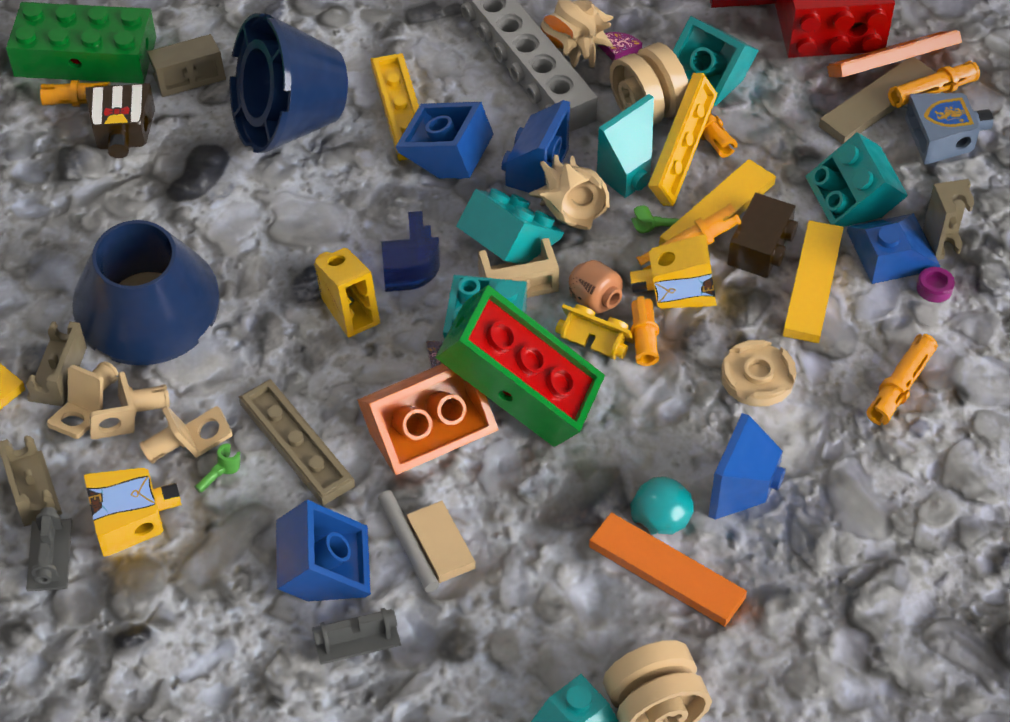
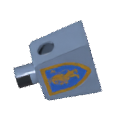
M963 93L910 94L905 120L924 165L973 151L979 131L990 130L993 127L991 111L989 109L973 111L967 96Z

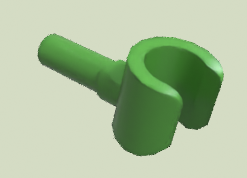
M645 205L634 208L637 218H631L635 229L642 234L652 231L654 227H671L679 220L676 218L652 216L649 208Z
M229 443L221 445L217 450V464L194 486L195 489L202 493L223 473H236L240 468L241 452L239 451L235 456L229 457L231 445Z

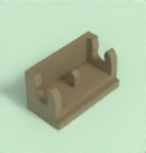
M211 34L147 51L149 61L154 70L153 76L162 97L226 80L221 52Z
M969 179L933 185L923 232L937 260L944 259V242L953 244L954 251L957 254L961 252L962 240L958 232L965 208L968 211H972L974 205Z
M70 321L67 334H64L57 329L58 325L56 322H51L48 329L50 340L36 375H30L26 383L28 389L27 399L29 402L56 406L65 405L68 398V368L71 365L80 367L87 349L80 323Z
M28 435L24 436L26 446L21 450H13V446L8 439L0 441V455L24 527L31 525L32 521H36V516L41 513L42 508L52 507L57 510L58 515L62 514L42 450H37L34 439Z

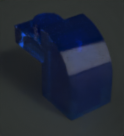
M422 211L408 212L410 239L381 241L385 292L420 288L429 283L439 271V237L432 238L431 225H423Z

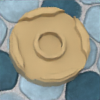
M747 340L733 346L729 350V354L724 357L721 365V380L728 394L740 403L753 407L771 406L782 402L791 393L796 380L795 362L785 349L780 347L779 350L771 346L772 342L765 340Z

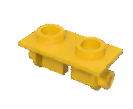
M565 304L562 305L567 318L566 320L560 319L555 328V332L560 334L561 339L585 347L590 335L594 336L595 339L590 349L614 360L617 357L621 359L625 357L628 350V345L624 344L625 341L634 344V337L631 331L628 330L629 326L623 321L609 317L607 321L595 317L596 313L583 305L576 304L574 308Z

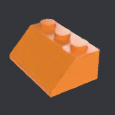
M443 363L357 399L370 435L395 475L499 430L487 396Z

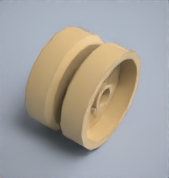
M661 42L653 43L639 49L637 54H628L614 60L610 66L609 78L611 88L621 111H624L647 94H651L654 97L653 125L660 123L663 117L669 118L677 114L689 82L682 64L667 45Z
M662 640L628 652L612 664L605 672L603 678V685L613 706L618 708L616 715L619 722H698L709 711L712 704V699L701 676L696 675L697 667L687 645L677 640Z

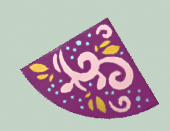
M620 32L605 33L613 47L598 45L612 61L628 54H637L639 49H642V42Z

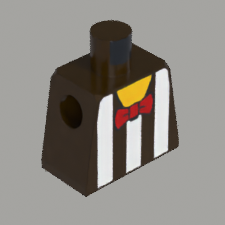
M150 83L85 87L97 148L108 149V154L111 157L124 158L128 155L130 147H142L147 143L155 112Z

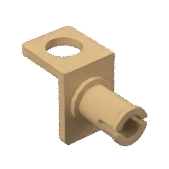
M105 361L98 364L92 372L76 365H71L68 368V402L47 420V427L74 439H79L90 429V413L103 410V391L118 380V377H116L118 375L117 369L111 363ZM69 416H77L83 419V422L76 426H69L64 424L62 420Z
M118 372V397L121 407L92 411L90 413L91 439H100L134 433L137 412L161 409L165 406L170 407L166 384L133 390L128 385L125 372ZM108 418H118L120 420L117 425L110 428L99 426L103 420Z
M165 406L162 410L168 421V427L139 444L146 458L153 464L156 460L179 446L182 448L186 447L197 458L232 437L233 432L218 406L213 407L187 424H184L168 406ZM210 421L218 422L219 429L216 435L209 439L201 438L200 432L203 425Z

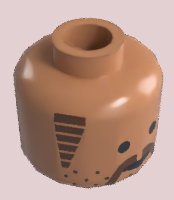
M590 260L581 263L573 269L569 276L570 296L575 302L593 310L596 314L616 307L622 299L623 283L621 276L601 261Z

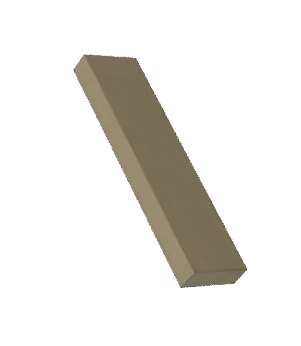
M916 57L907 58L821 117L819 127L838 142L844 144L856 132L862 133L896 109V107L891 105L888 98V91L891 87L899 86L936 72Z
M271 379L239 396L242 408L322 506L355 487L354 478Z

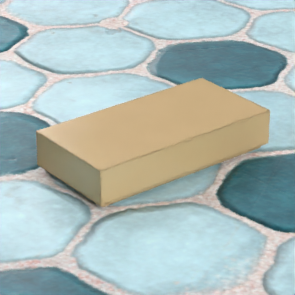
M443 501L406 515L407 522L439 583L476 569L475 560Z

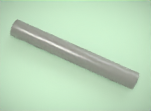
M390 490L382 492L378 496V500L425 592L436 590L440 584L396 498Z

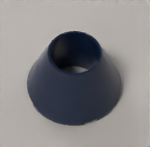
M254 13L250 15L242 24L233 47L232 57H238L236 76H230L229 79L230 103L234 124L244 146H251L254 153H266L336 122L342 115L346 105L348 75L344 58L336 48L269 14Z
M132 220L119 223L100 236L76 285L72 308L74 320L80 323L85 342L94 351L97 349L111 356L112 361L123 364L153 365L175 359L199 344L198 339L206 332L209 326H213L220 305V294L213 270L199 254L163 227L149 221ZM144 272L161 273L156 279L142 285L126 286L119 284L135 274Z

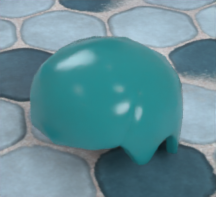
M666 476L653 477L638 488L630 504L632 520L634 523L639 522L643 524L652 535H673L684 529L693 515L694 502L691 493L680 482Z

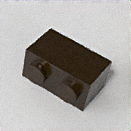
M755 192L741 219V224L738 225L730 241L727 265L768 278L773 266L779 267L782 263L786 251L785 242H792L796 234L798 222L793 220L796 205Z

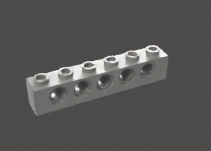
M463 0L461 12L465 21L471 22L476 28L480 39L489 44L493 49L496 59L500 63L503 62L509 69L514 82L520 83L526 90L531 103H536L543 110L562 100L569 101V132L597 121L598 97L517 0Z

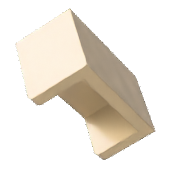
M549 238L541 239V256L535 257L526 264L508 262L490 266L486 250L478 251V271L480 277L527 282V298L559 292V266Z

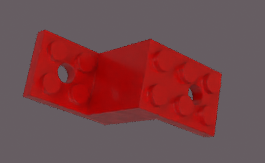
M710 0L711 8L775 4L788 58L868 53L885 48L887 46L895 1ZM854 23H863L858 27L851 28L854 25Z

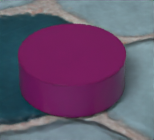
M928 267L919 274L916 289L923 299L933 303H940L951 297L955 280L953 275L946 269Z

